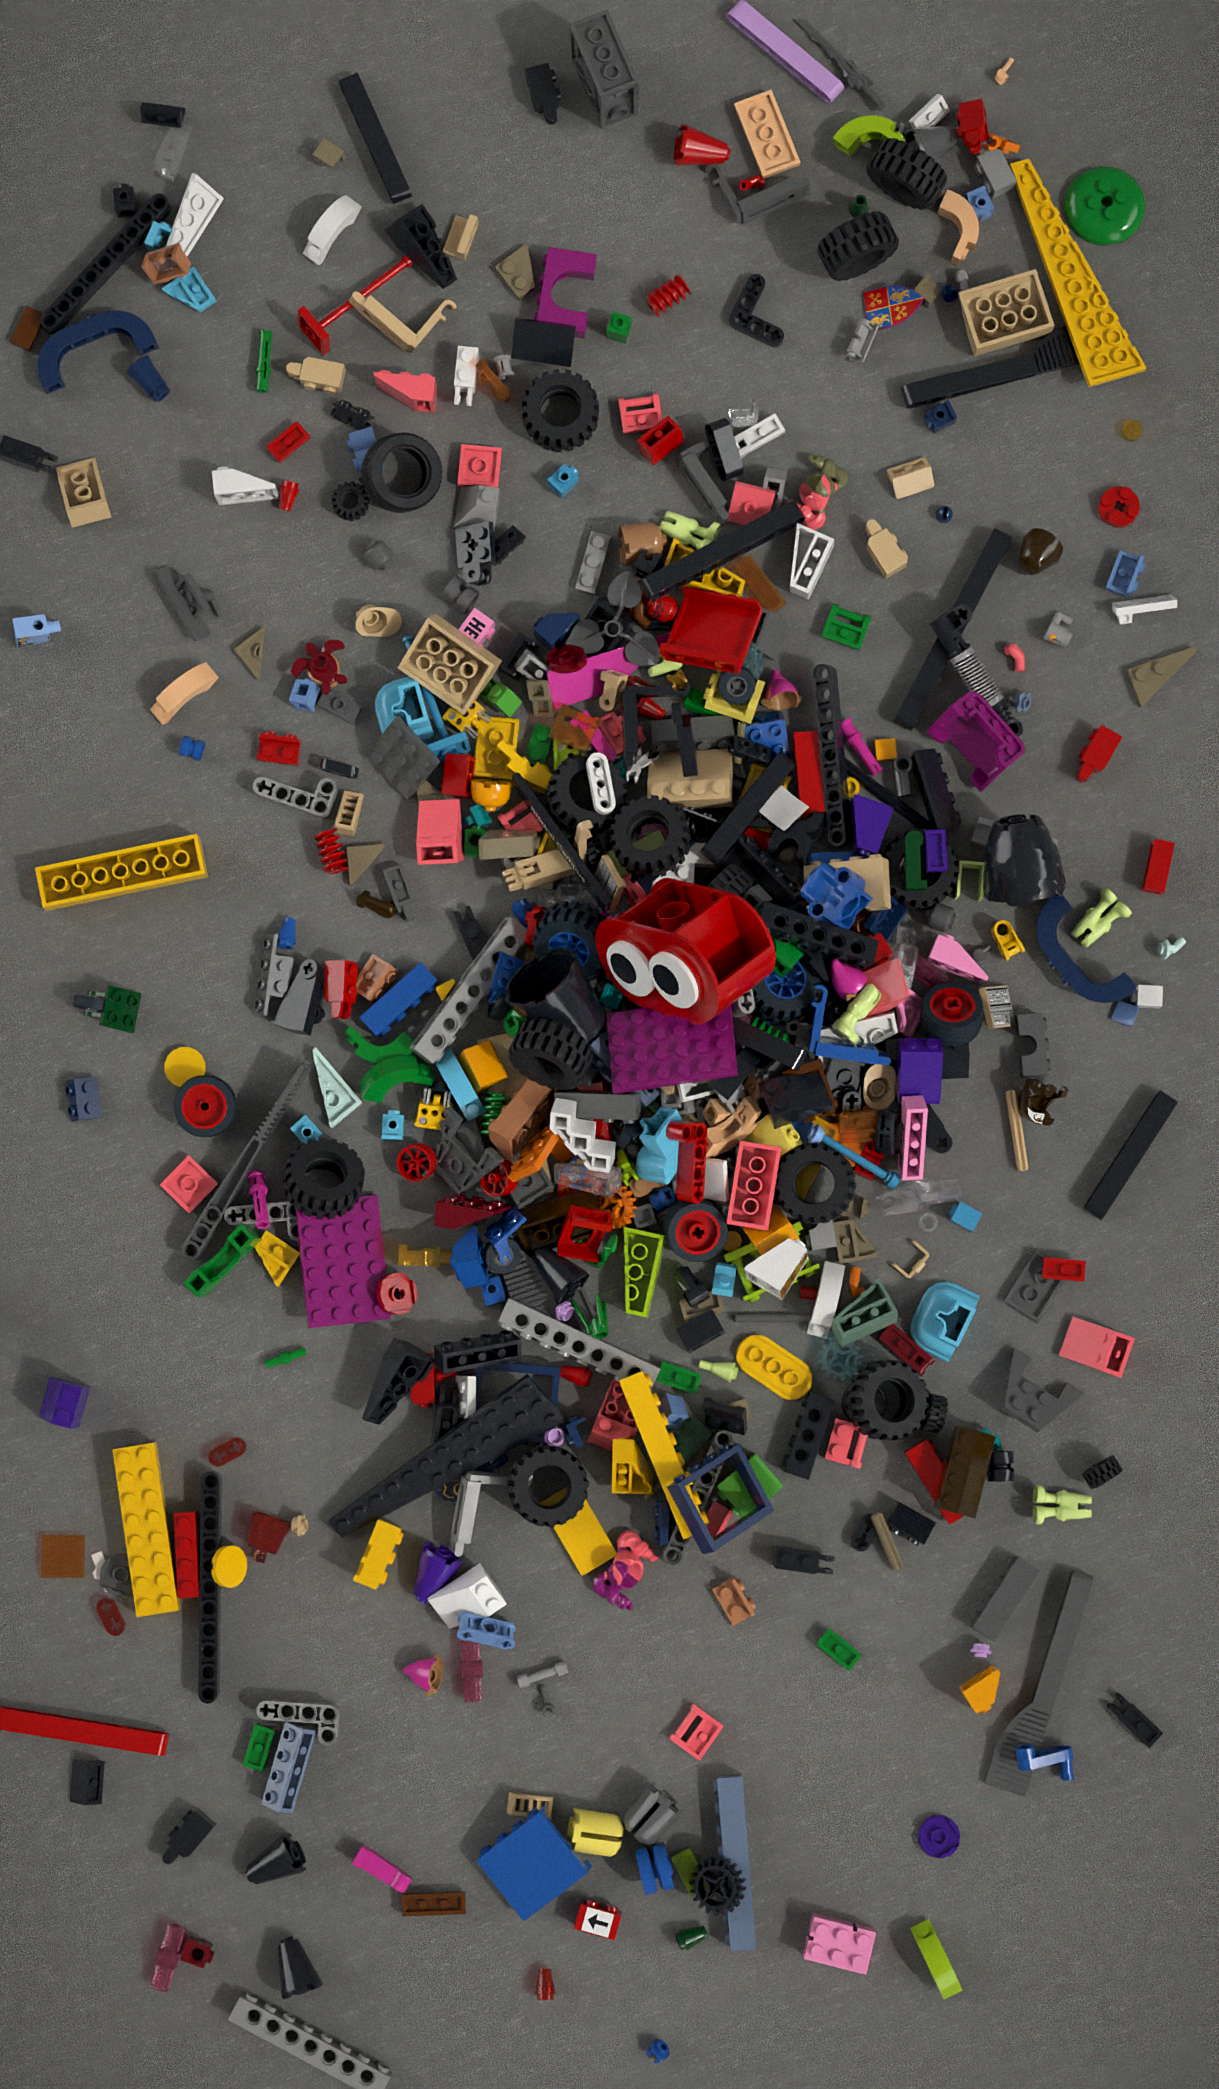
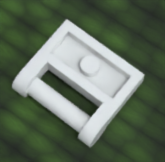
M456 1376V1382H458V1418H468L476 1412V1376Z

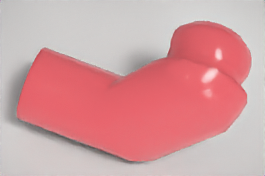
M1016 644L1006 645L1004 647V654L1007 656L1011 655L1014 658V671L1024 672V652Z

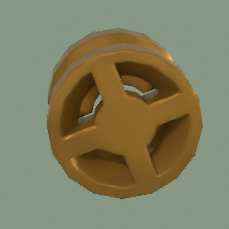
M681 669L677 670L674 675L669 674L666 676L668 684L670 681L673 683V690L686 689L687 679Z

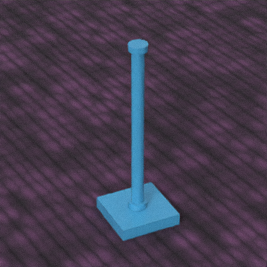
M412 635L401 639L402 643L406 645L407 651L414 641ZM421 685L441 740L426 746L440 762L446 758V753L463 754L471 751L465 731L450 737L448 736L432 692Z

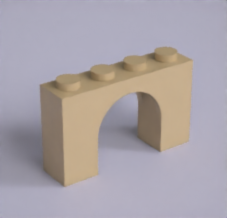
M880 854L869 855L868 859L850 857L849 861H842V859L830 860L828 864L836 869L846 867L863 877L865 880L864 891L873 898L865 909L870 911L891 909L889 860L883 858ZM822 861L810 862V865L803 866L804 881L816 867L820 866Z

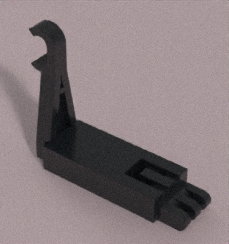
M671 681L668 687L625 686L621 697L623 767L625 771L632 769L633 758H636L638 754L637 698L684 697L688 695L691 688L689 681L685 684V691L673 690V683Z

